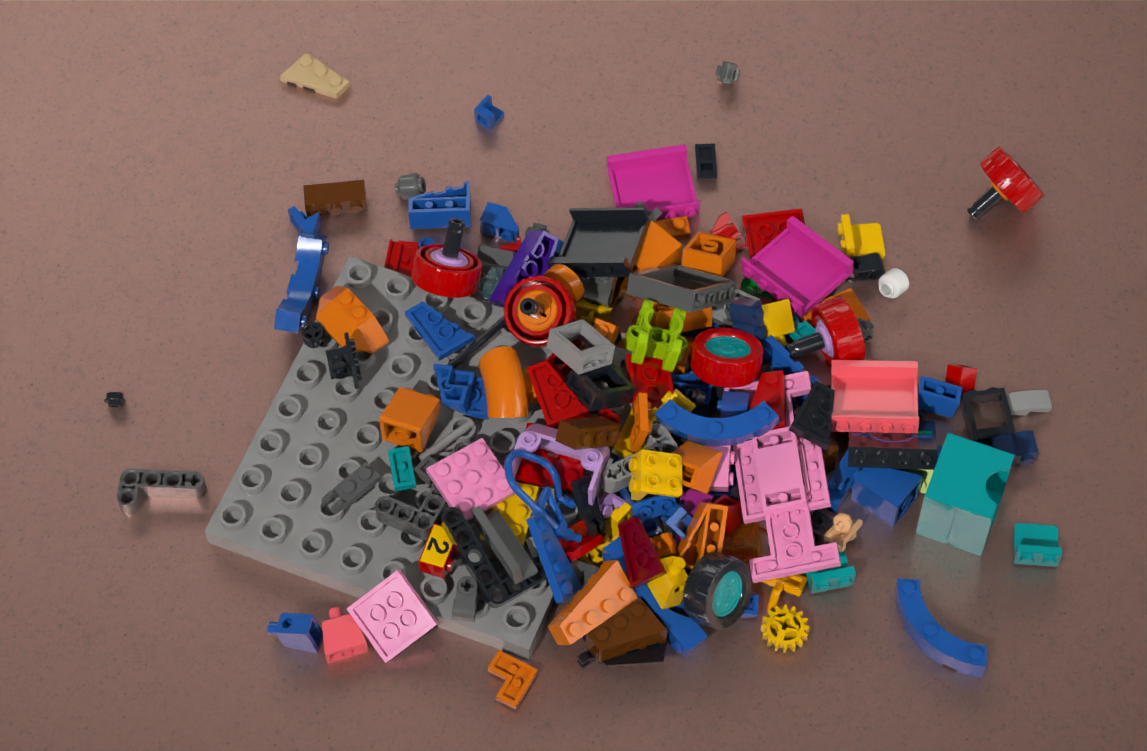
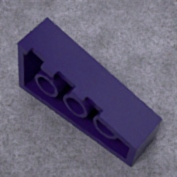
M544 230L529 231L489 300L504 307L505 299L515 284L531 276H543L550 269L548 261L550 257L554 256L559 238Z

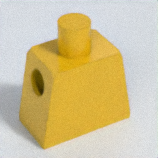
M789 299L762 305L764 311L762 321L766 328L765 339L771 335L784 348L787 344L785 335L795 331Z
M670 556L660 559L667 574L647 583L662 610L678 606L682 602L684 586L688 575L684 570L686 562L681 557Z

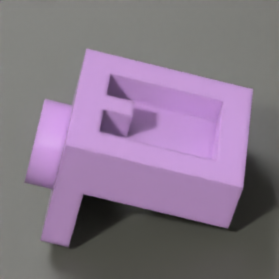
M607 493L598 498L601 517L604 520L610 517L614 509L620 508L625 501L613 493Z

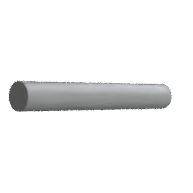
M468 419L419 455L420 460L422 461L428 455L433 457L475 426L474 422Z

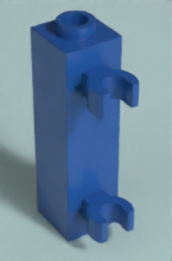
M848 450L827 481L831 507L825 509L837 514L852 491L853 475L859 468L863 469L862 467H848Z

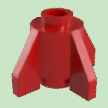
M726 211L719 215L710 233L736 240V250H741L746 247V244L742 237H740V232L734 223L731 222L732 220Z

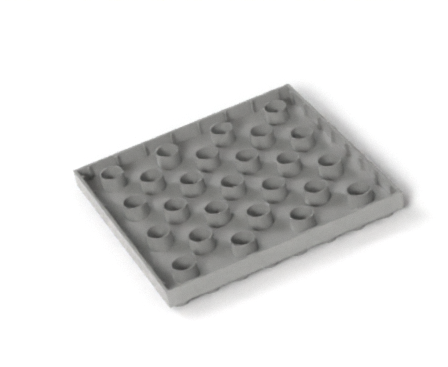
M349 256L333 288L336 286L348 288L375 316L389 339V343L373 354L366 353V351H356L362 380L358 381L359 388L355 389L352 375L344 379H331L326 351L342 347L324 328V342L320 347L309 348L303 343L205 529L207 541L210 544L357 598L363 597L400 569L439 622L436 627L530 660L556 602L547 576H545L539 586L499 608L488 606L477 588L475 621L452 619V608L458 581L464 576H470L458 553L455 552L453 569L451 572L448 571L445 579L420 572L418 561L427 540L419 539L381 523L376 518L374 506L377 498L389 496L420 509L433 484L429 486L414 474L416 488L401 491L394 490L388 449L403 446L382 440L379 418L399 387L411 388L418 393L431 394L440 399L441 411L423 452L468 419L474 422L475 426L432 457L437 462L448 457L457 443L465 441L472 444L483 438L504 469L505 459L514 450L519 435L526 430L527 422L547 425L539 402H528L529 416L489 417V420L471 417L443 405L433 365H447L471 343L439 361L405 316V311L423 301L441 313L445 319L451 323H456L466 333L469 332L474 335L476 340L504 316V308L469 296L449 298L431 294L415 285L410 276ZM505 325L454 370L475 372L476 377H482L478 366L479 360L486 352L496 347L506 346L515 349L522 370L545 361L553 352L547 347H533L522 343L510 333L511 331ZM582 342V351H583V350L585 349L586 345ZM615 346L612 363L628 379L625 357L627 354H632V351ZM604 381L595 382V385L600 390L611 389ZM631 401L626 406L608 408L620 418L621 431L632 409ZM608 446L610 457L607 466L618 461L617 455L611 453L614 446ZM410 449L414 471V468L421 462L419 455L422 452ZM367 462L381 475V480L349 507L346 506L337 514H333L330 511L331 507L340 498L337 497L327 506L321 502L322 498ZM584 469V474H591L592 478L594 472ZM599 486L596 494L597 499L602 497L604 493L601 486ZM539 487L536 503L544 487ZM551 489L552 494L555 498L554 489ZM562 490V496L566 495L575 499L573 492ZM546 502V505H545L544 508L547 509V510L551 513L552 518L555 520V518H554V516H553V514H552V512H551V510H550V508H549V506H548V504H547V502ZM557 502L562 515L568 523L567 528L580 520L577 507L569 508L561 506ZM434 506V507H431L430 509H431V510H436V509H438L439 507ZM383 508V509H381V511H388V510H389V508ZM452 514L446 516V520L449 523L454 524L457 522L456 516ZM403 516V517H401L400 519L406 520V519H408L409 517H408V516ZM474 518L468 520L469 526L499 578L503 580L509 577L487 541L481 540V532L474 523ZM423 524V525H421L420 527H421V528H426V527H428L429 525ZM528 530L526 539L532 537L530 530ZM459 534L462 543L468 542L467 535ZM525 544V545H524V550L526 551V553L528 554V556H529L530 559L532 560L531 555H530V553H529V551H528V549H527V546H526V544ZM470 553L468 555L470 561H480V558L476 553ZM487 572L480 573L479 576L482 581L488 582L491 580ZM538 572L531 576V578L535 580L540 579V573ZM513 581L510 582L512 589H521L520 583L514 584ZM491 592V598L494 601L502 600L499 592Z

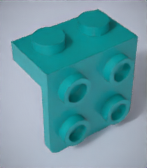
M1016 523L1014 526V564L1058 567L1062 557V548L1058 547V527L1053 525Z
M845 551L839 552L841 566L805 573L808 578L807 581L811 594L854 585L856 572L854 566L849 567Z

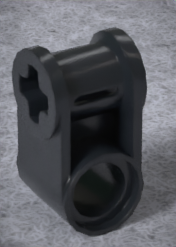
M871 253L850 257L854 262L853 274L846 280L856 283L880 279L885 274L880 254Z

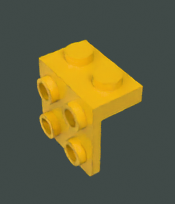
M842 214L840 223H837V234L841 235L840 251L848 258L871 253H878L881 259L885 258L886 253L880 224L851 225L849 214Z
M641 449L630 459L629 470L631 471V480L629 482V491L631 492V500L640 501L647 494L677 498L682 495V457L680 455Z

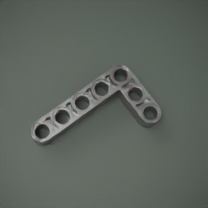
M465 441L457 443L450 455L470 445V443ZM435 484L431 487L420 509L389 496L377 498L374 504L378 521L422 540L428 539L433 524L440 525L444 511L449 508V505ZM434 506L439 507V508L436 509V510H431V509H430L431 507H434ZM383 508H389L388 511H381ZM403 516H408V517H409V518L406 519V520L400 519V518L403 517ZM423 524L429 525V526L426 527V528H421V527H420V526L423 525Z

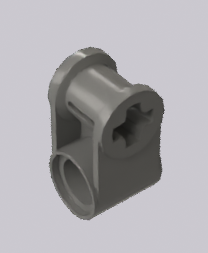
M464 576L458 581L452 608V619L475 621L478 590L477 582L473 577Z

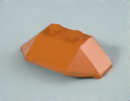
M336 286L320 297L316 321L341 347H346L344 336L346 332H348L350 339H354L356 351H366V353L373 354L389 343V339L375 316L348 288Z

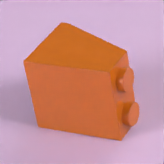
M651 221L632 273L671 263L681 265L682 244L655 222Z
M399 387L379 418L382 440L403 447L409 446V449L423 453L441 411L440 399L431 394L418 393L411 388Z

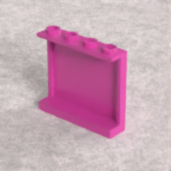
M686 144L607 156V171L616 208H633L640 201L651 212L656 207L662 212L656 220L699 215L700 201H697L687 161Z
M791 216L787 220V228L749 261L745 258L741 259V271L746 278H751L762 290L769 292L776 301L789 299L792 313H796L802 318L853 274V261L797 218Z

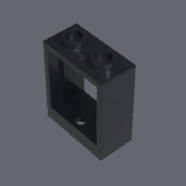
M613 363L579 375L572 369L566 382L568 388L577 396L589 412L629 405L636 390L634 385ZM604 381L611 389L600 390L594 382Z
M991 387L987 390H969L962 393L960 405L969 440L987 446L992 436L1016 433L1005 388ZM999 401L1005 426L977 429L971 405Z

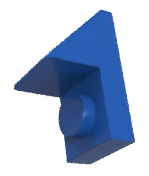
M295 206L288 209L289 219L300 235L302 233L318 235L321 226L319 212L307 218L304 212H299Z

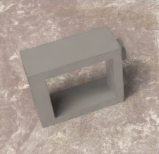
M584 319L550 329L547 348L578 375L612 364L615 345ZM580 339L589 349L581 351L571 341Z

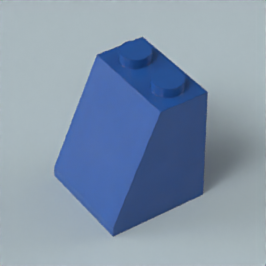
M859 468L852 478L854 482L851 486V499L894 527L918 498L923 477L918 474L891 468Z

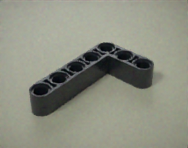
M449 507L444 511L441 517V525L470 576L476 580L477 588L488 606L499 608L542 583L546 576L543 565L534 563L540 573V579L535 580L529 577L519 582L521 584L520 590L512 589L510 586L512 579L510 576L503 580L499 578L462 512L456 507ZM450 514L456 516L457 522L454 524L449 523L446 520V516ZM457 535H467L468 542L461 543L457 539ZM476 553L480 561L472 562L468 555ZM487 572L491 580L488 582L482 581L479 576L480 573ZM491 592H499L502 600L494 601L491 598Z

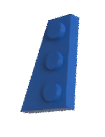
M423 301L405 311L406 318L439 361L475 341L474 335L469 332L466 333L460 329L459 325L454 322L451 323L441 313Z

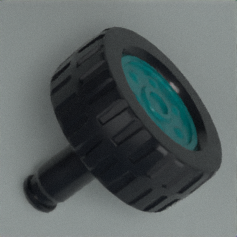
M711 552L701 557L691 570L684 568L688 575L683 592V604L687 615L692 620L716 630L725 629L733 625L743 614L751 595L752 576L746 563L725 553Z

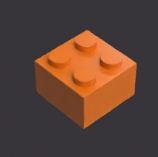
M697 232L683 249L682 266L723 277L735 262L736 240Z

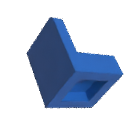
M487 95L474 109L475 121L489 130L504 116L503 111L492 105V96Z
M675 502L661 519L681 538L685 539L686 535L683 532L688 528L692 517Z

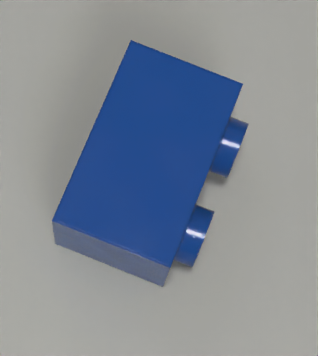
M921 375L917 383L918 409L952 418L960 403L962 387Z

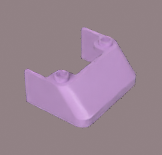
M532 424L518 437L514 450L521 449L534 452L540 448L581 460V465L586 470L594 472L588 488V504L593 505L603 471L610 457L609 447L574 450L555 441L558 429L541 424ZM516 457L513 460L512 471L514 478L522 457Z

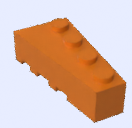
M618 560L604 561L597 573L588 579V583L582 590H579L573 596L574 599L548 625L557 645L573 644L638 599Z

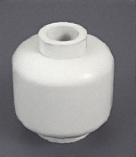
M890 269L880 277L878 281L879 291L883 296L891 299L899 297L909 287L907 275L900 269Z

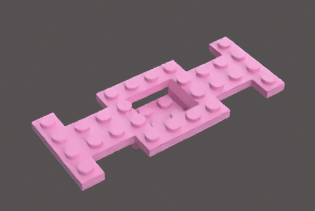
M808 371L785 375V428L770 430L760 437L744 441L741 444L732 445L733 451H735V466L743 521L745 524L766 520L771 555L749 559L753 583L841 566L837 542L815 546L810 511L831 507L822 448L789 431L795 419L791 397L806 395L812 388ZM759 381L743 387L724 388V391L749 393L748 407L750 409Z

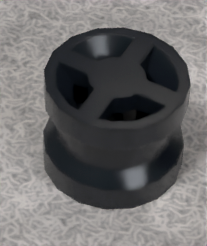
M309 322L303 326L302 336L304 344L309 348L320 347L324 342L322 326L317 322Z

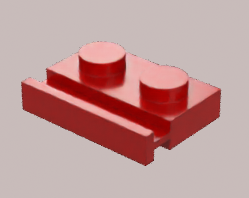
M390 239L384 268L411 277L412 264L415 253L419 249V243L400 240L395 242Z

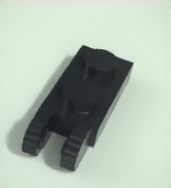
M584 474L570 482L580 520H584L590 535H596L597 532L601 534L606 531V523L601 517L597 497H595L593 505L588 504V488L592 478L591 474Z

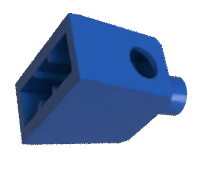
M282 613L278 622L270 621L267 627L268 634L277 635L285 647L313 653L319 652L323 631L312 614Z

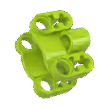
M644 299L636 325L630 326L627 331L624 346L627 350L632 351L631 363L642 365L644 357L649 356L662 359V370L673 372L676 363L683 359L688 346L686 338L680 335L686 311L675 308L667 330L650 325L654 309H652L653 301Z

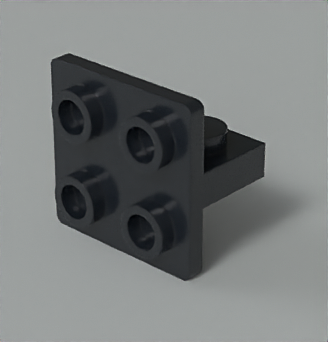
M348 332L344 333L346 347L326 351L331 379H344L352 375L355 389L359 388L358 381L362 380L354 339H350Z

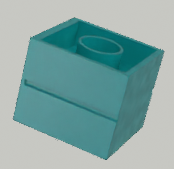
M948 433L924 496L916 534L945 544L947 542L951 543V546L981 556L1001 502L1015 455Z

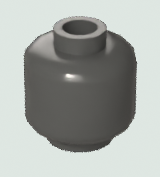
M418 173L401 175L398 178V183H395V191L397 195H400L403 200L407 201L409 197L426 192V183L424 178L420 177Z

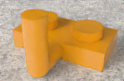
M797 574L762 581L774 587L771 591L767 610L774 612L782 590L800 597L808 578Z

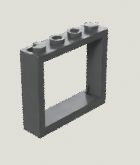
M671 263L629 273L627 294L688 312H694L734 301L737 294L735 292L737 281Z

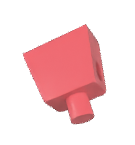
M340 607L330 609L328 611L330 620L322 622L324 652L327 664L368 652L366 639L350 614L343 615Z

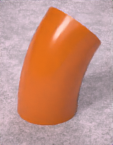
M502 346L489 350L481 357L478 365L486 393L488 417L518 418L529 416L525 378L515 349Z

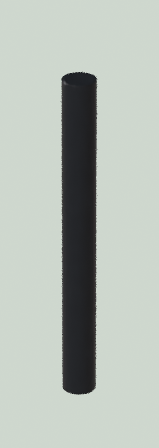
M504 316L447 365H451L455 369L506 325Z

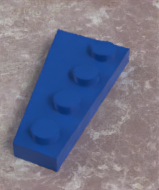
M770 335L761 343L763 358L773 371L783 370L784 375L804 372V366L799 361H793L790 358V353L773 336ZM814 375L810 377L811 387L815 381L819 382ZM808 394L794 397L800 407Z
M544 512L529 517L526 521L557 604L571 598L579 590H582L583 587Z

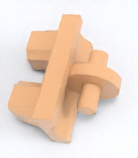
M839 513L834 517V525L824 534V541L830 543L837 542L839 552H843L846 549V543L857 537V531L863 524L861 519L853 520L849 514Z

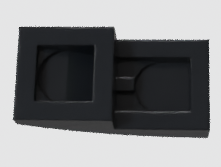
M715 143L695 144L697 180H716L717 161Z

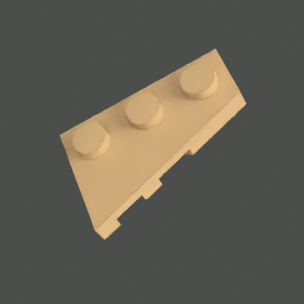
M304 53L280 76L281 82H291L300 88H311L316 93L336 99L350 87L348 80L308 53Z

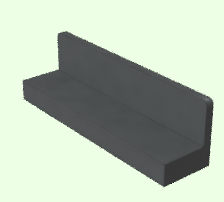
M480 506L472 509L474 523L514 584L538 573V569L498 510L485 515Z

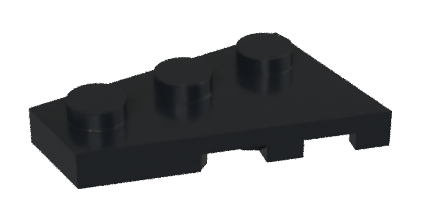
M815 381L789 428V431L826 451L830 447L829 438L832 428L831 416L835 390Z

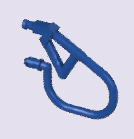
M516 449L511 451L505 459L504 469L506 480L513 492L535 514L544 512L557 538L580 542L582 539L581 534L574 533L572 529L567 528L568 523L562 515L557 502L561 506L575 508L577 504L575 499L566 495L562 496L560 476L553 464L546 458L525 450ZM516 457H522L544 466L552 477L555 498L551 489L544 487L537 503L532 500L515 481L512 471L513 460ZM546 502L555 520L543 510Z

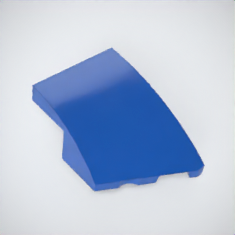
M434 364L433 368L443 405L471 417L489 420L482 377H476L475 372L454 370V367L451 365Z

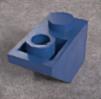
M487 202L479 220L480 232L487 236H496L505 241L517 243L519 228L508 208Z

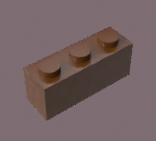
M364 180L303 185L307 217L318 212L321 216L367 211Z
M602 416L560 420L555 441L574 450L614 446L619 439L621 425Z

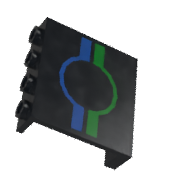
M919 421L918 433L848 432V467L934 470L937 464L935 421Z

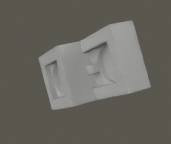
M1026 390L1006 394L1011 415L1026 416L1029 412L1049 413L1053 409L1048 390Z

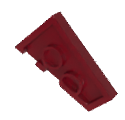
M631 517L618 524L631 588H639L667 574L640 519Z

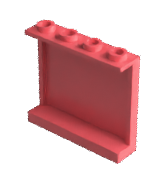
M832 360L831 389L835 390L831 416V431L918 433V361Z

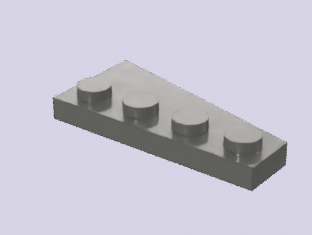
M579 277L584 287V296L582 298L586 299L587 302L600 303L604 307L610 308L618 277Z

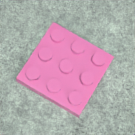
M483 438L426 468L427 474L449 507L458 508L466 521L473 518L472 509L480 506L484 512L515 495L506 480L505 470Z
M400 569L347 608V611L385 663L439 624Z

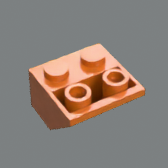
M687 441L671 453L682 457V485L707 494L722 452Z

